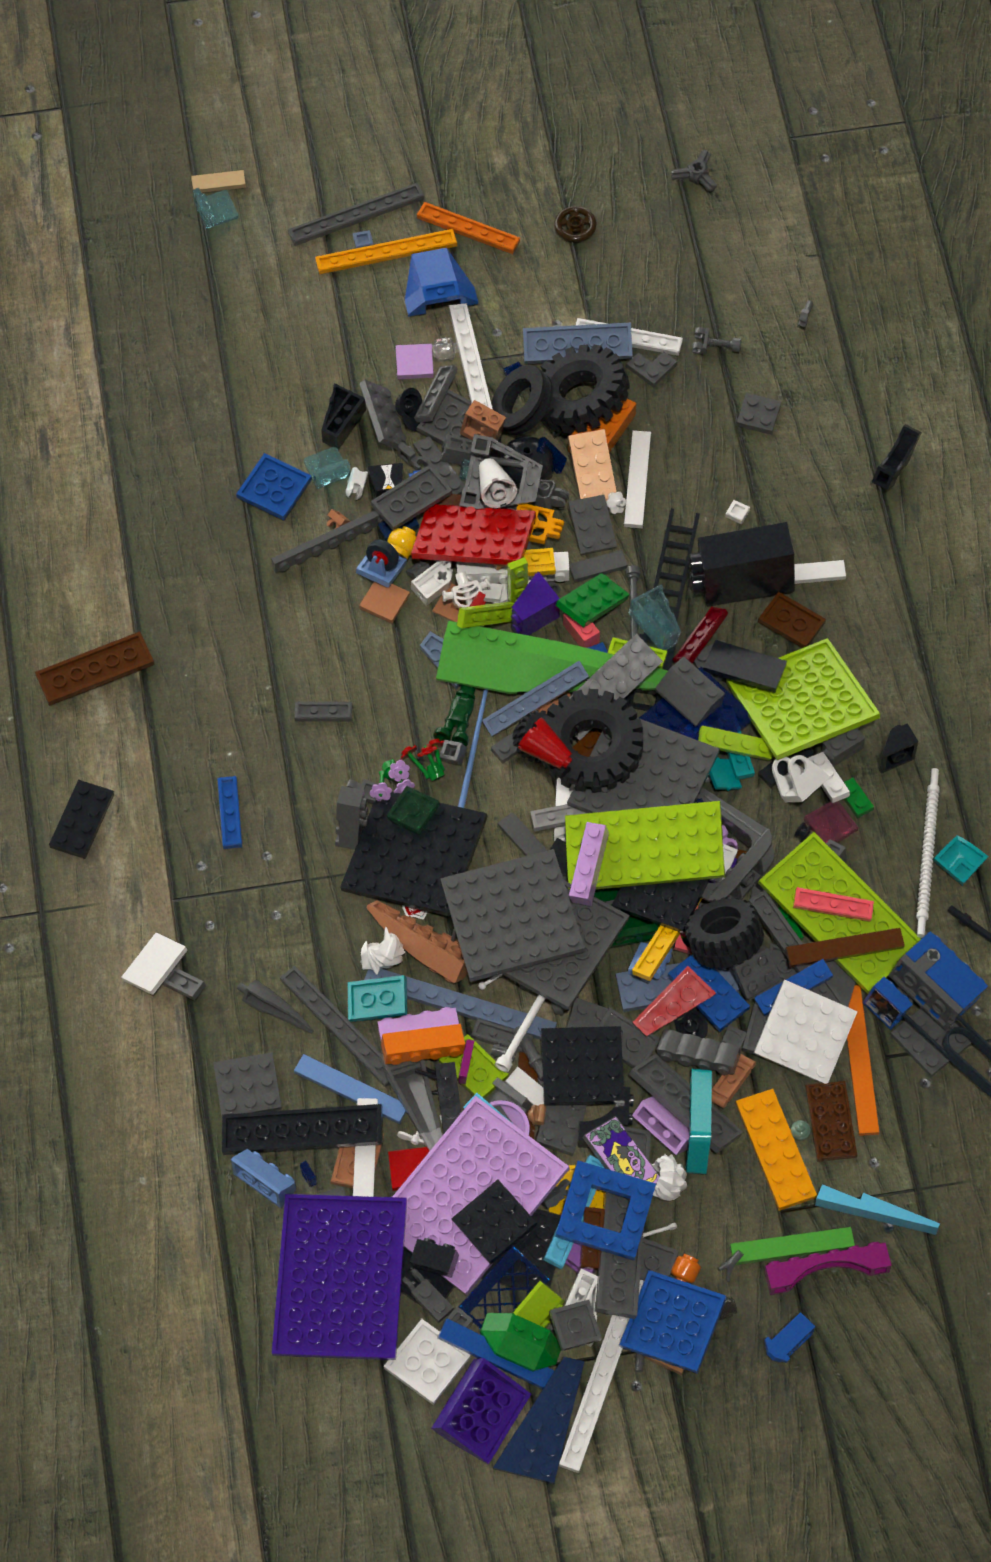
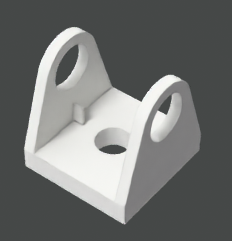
M802 755L794 756L791 759L788 757L779 760L775 759L772 764V772L780 795L785 803L803 802L830 778L824 770ZM798 759L802 760L805 764V769L795 763V761ZM780 761L788 763V773L784 776L780 775L777 770V765Z

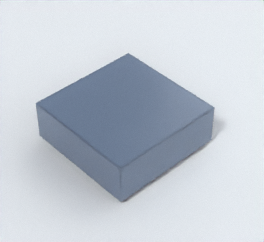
M370 230L353 233L356 248L374 245Z

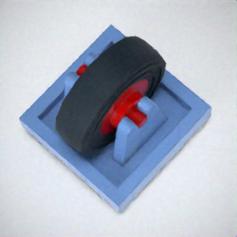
M374 540L367 547L366 556L356 568V573L389 588L405 567L407 559L399 556L396 549L388 542Z

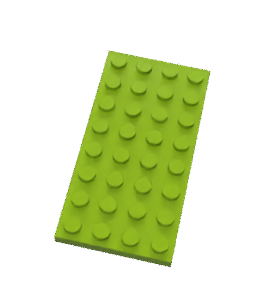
M720 801L565 815L568 883L572 884L587 822L606 825L609 831L596 889L725 878Z
M815 832L809 835L758 882L816 942L895 928L901 929L905 947L902 949L834 960L867 994H869L878 981L883 977L887 978L899 959L921 940ZM799 887L874 901L872 920L869 922L793 908L795 890Z

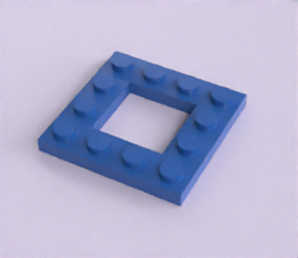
M578 1160L555 1237L635 1260L656 1183ZM591 1187L630 1199L621 1233L581 1221Z

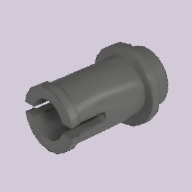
M494 1043L491 1055H494V1058L501 1057L503 1054L505 1055L508 1047L502 1046L500 1043ZM517 1050L512 1057V1062H514Z

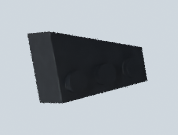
M334 383L332 396L330 397L328 410L326 411L321 429L323 443L337 450L340 448L366 411L364 397Z

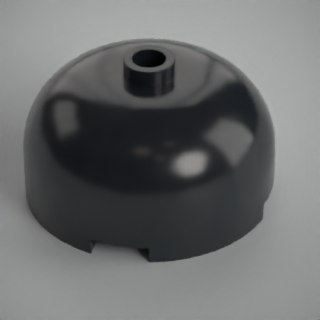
M522 436L513 439L506 445L543 465L540 480L552 478L554 474V456L552 450L544 441L532 436ZM501 452L500 458L518 460ZM500 465L515 482L516 488L519 489L523 468Z

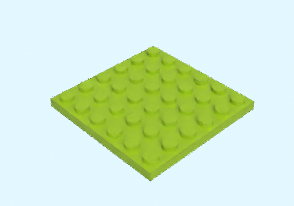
M828 638L779 657V659L787 661V666L776 693L726 679V684L776 760L880 719L879 711Z

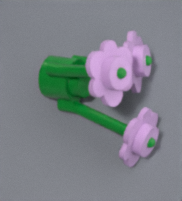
M394 759L384 762L382 770L379 771L380 783L372 786L370 796L376 798L377 801L390 799L392 789L384 783V777L390 780L395 779V781L399 782L394 793L412 794L415 784L407 779L409 777V765H405L403 760H398L396 763Z

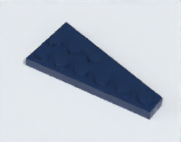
M568 1357L562 1359L493 1467L494 1470L555 1484L585 1361Z

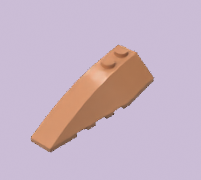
M378 900L367 905V909L385 930V927H387L389 933L395 934L403 944V948L426 965L429 970L444 976L445 980L451 983H457L466 977L468 973L457 939L453 942L451 940L452 936L444 932L440 935L434 932V927L428 924L426 926L416 923L415 918L399 915L400 911Z

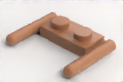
M741 1054L735 1073L722 1075L712 1088V1102L725 1108L749 1076L751 1069L756 1066V1061Z

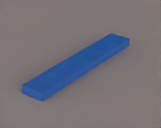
M445 1319L438 1335V1339L477 1358H485L497 1368L540 1389H544L555 1372L548 1367L532 1372L495 1355L484 1336L450 1319Z

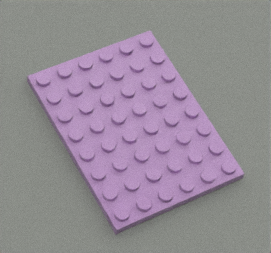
M475 1096L393 1195V1197L407 1198L404 1247L413 1253L417 1239L424 1240V1238L432 1239L438 1245L443 1246L446 1243L454 1246L459 1254L453 1276L452 1278L442 1277L467 1296L491 1265L451 1218L497 1179L532 1216L570 1168Z

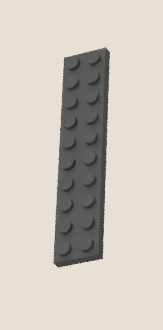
M624 1126L649 1160L651 1132ZM605 1192L603 1228L621 1233L629 1205L627 1198ZM643 1232L635 1260L601 1251L595 1312L632 1319L637 1317Z

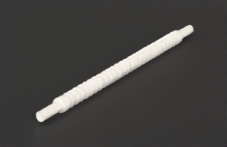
M937 768L931 769L930 785L927 788V812L925 813L926 821L924 823L926 826L924 827L923 859L921 860L920 870L921 883L919 884V902L917 903L916 913L918 920L917 937L920 938L925 936L926 921L929 918L928 907L930 904L928 902L930 901V883L932 881L930 878H932V859L934 858L933 849L935 848L934 835L936 834L935 826L937 821L936 812L938 811V793L940 790L938 786L939 770Z

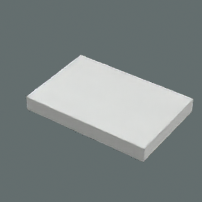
M155 933L121 978L124 982L154 995L187 952V948Z

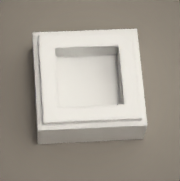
M733 500L725 517L742 524L750 511V507Z

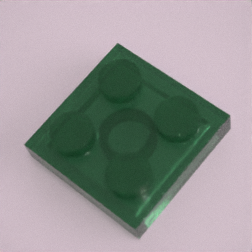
M406 786L386 816L388 820L420 835L440 806V802L414 788Z

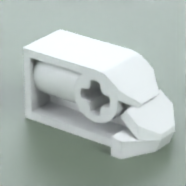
M439 560L411 581V590L426 606L442 595V591H447L450 588L453 569H451L452 561Z

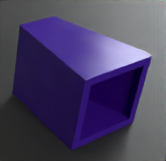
M540 572L534 575L512 606L511 628L514 633L529 636L560 617V609L556 606L560 598Z

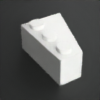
M580 1269L564 1303V1306L590 1300L596 1322L597 1312H595L598 1276Z

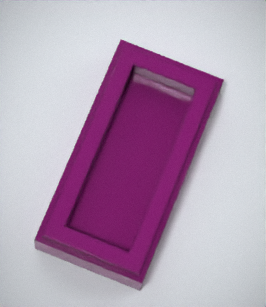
M466 1040L458 1082L461 1084H466L474 1040Z

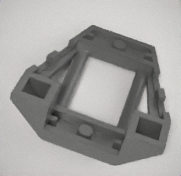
M474 434L465 488H463L459 506L466 508L471 506L475 509L490 508L481 501L479 477L480 463L489 458L494 459L499 465L523 468L519 493L516 494L515 499L510 504L506 505L505 503L500 505L501 507L536 502L543 465L518 453L492 437ZM491 448L518 460L490 457Z

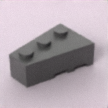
M341 786L337 800L336 820L339 821V827H336V833L338 834L335 846L355 850L358 845L363 827L367 826L369 819L367 815L368 807H366L367 798H365L364 790Z

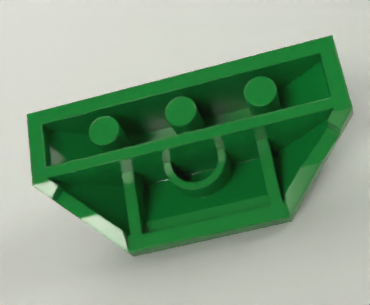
M487 1313L480 1333L485 1337L495 1355L534 1372L555 1366L561 1348L553 1333L549 1329L518 1315L516 1316L513 1313Z

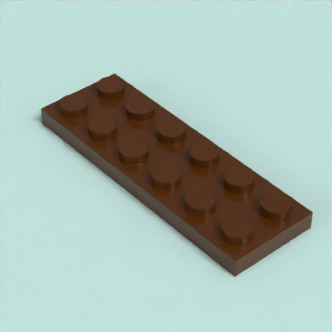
M139 631L35 672V676L50 706L155 664Z

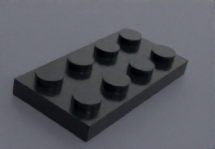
M78 779L51 838L49 847L86 859L114 797V791Z

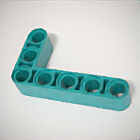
M691 1069L690 1130L686 1173H707L711 1143L712 1070Z

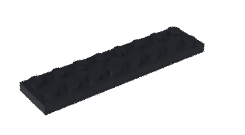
M382 1104L222 1114L223 1155L239 1154L246 1149L251 1152L261 1153L383 1144Z

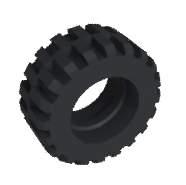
M723 897L720 900L714 899L708 904L701 905L700 909H696L693 912V916L690 915L685 926V934L694 959L709 968L723 969V967L731 968L733 965H740L746 959H751L753 954L759 951L764 941V931L757 909L744 899L739 900L737 897H731V899Z

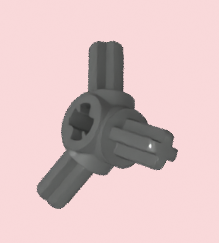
M707 150L701 151L698 159L687 165V168L672 170V179L688 178L692 183H701L708 191H714L717 185L708 176L709 172L707 171V162L711 154Z

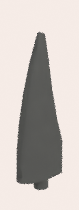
M254 980L248 986L242 982L238 985L237 989L244 993L242 1001L258 1011L270 1014L311 1034L314 1030L293 1007L258 980Z

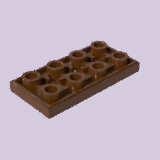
M845 1081L805 1085L817 1162L857 1158Z

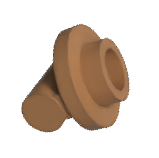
M544 1104L539 1106L532 1105L528 1111V1119L533 1125H544L546 1106Z

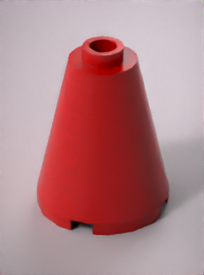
M542 717L535 722L537 726L532 729L530 728L522 738L518 749L559 769L562 767L567 768L573 760L571 758L572 753Z

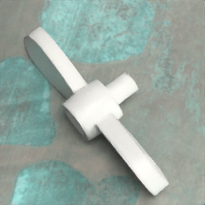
M399 1131L397 1134L400 1139L408 1140L413 1145L420 1143L426 1146L423 1139H420L418 1131L413 1136Z

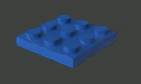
M264 453L236 493V497L285 520L311 482L312 475Z

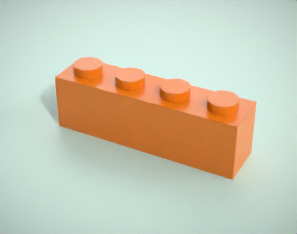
M461 1024L385 1033L382 1034L381 1047L385 1064L397 1065L408 1061L418 1062L424 1059L436 1060L447 1056L457 1057L464 1054L465 1040Z

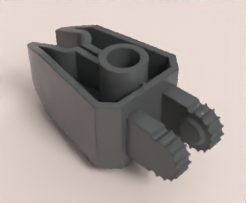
M540 480L536 502L529 503V505L552 509V506L564 507L566 504L565 500L569 497L570 493L565 489L557 488L553 480Z

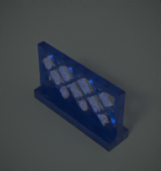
M513 1246L460 1304L459 1308L473 1319V1323L481 1329L482 1324L479 1321H484L487 1314L486 1306H498L499 1313H501V1306L513 1305L514 1312L516 1305L521 1304V1302H515V1290H527L528 1295L529 1290L534 1288L529 1287V1275H538L545 1284L549 1279ZM518 1259L525 1263V1273H514L513 1264ZM526 1275V1287L515 1288L514 1276ZM502 1276H511L512 1288H500ZM497 1283V1289H492L493 1286ZM491 1291H498V1303L486 1304V1294ZM500 1291H512L513 1303H501ZM482 1299L484 1300V1304H478ZM475 1307H484V1319H475L470 1312Z

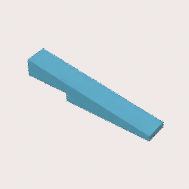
M823 1184L815 1206L934 1235L937 1234L940 1223L863 1193L861 1199H857Z

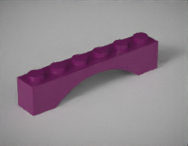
M872 1242L868 1246L860 1247L856 1245L843 1251L835 1249L823 1255L814 1253L802 1259L800 1257H793L786 1262L773 1261L765 1266L764 1273L769 1294L774 1295L790 1292L804 1277L826 1268H849L860 1271L868 1276L889 1273L892 1265L886 1242Z

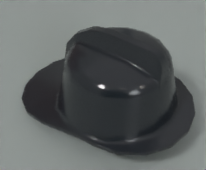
M415 388L405 389L395 402L396 412L402 416L404 424L411 431H417V426L420 424V422H416L414 417L422 404L421 394Z

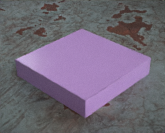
M432 344L396 345L397 379L434 378Z

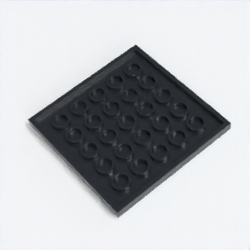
M394 792L390 793L389 800H376L372 805L368 815L367 826L362 830L358 845L355 848L340 886L341 891L451 916L440 878L468 871L488 818L487 813Z

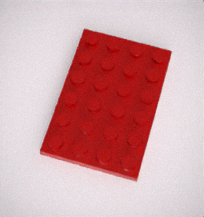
M435 504L424 513L411 552L412 559L507 565L524 557L536 519V511L498 508L475 509L471 506L466 508Z

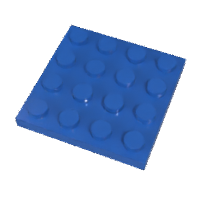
M649 1270L639 1294L637 1317L629 1319L619 1345L621 1348L698 1374L727 1297L726 1295Z

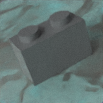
M855 728L823 742L821 752H824L834 767L862 750L865 737L858 728Z

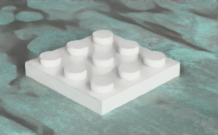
M421 1319L397 1349L396 1360H388L384 1365V1369L434 1405L469 1361L471 1354L438 1339L440 1331Z

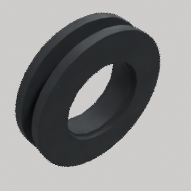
M532 365L521 366L503 379L495 391L491 405L494 411L506 417L503 426L506 432L513 435L522 434L540 422L552 401V380L548 375ZM531 386L528 401L519 411L513 413L512 409L515 400L523 390Z

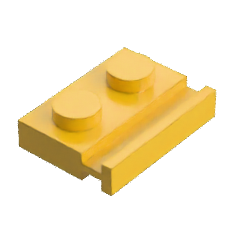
M553 548L525 551L524 557L528 562V576H534L537 572H540L541 575L556 574Z

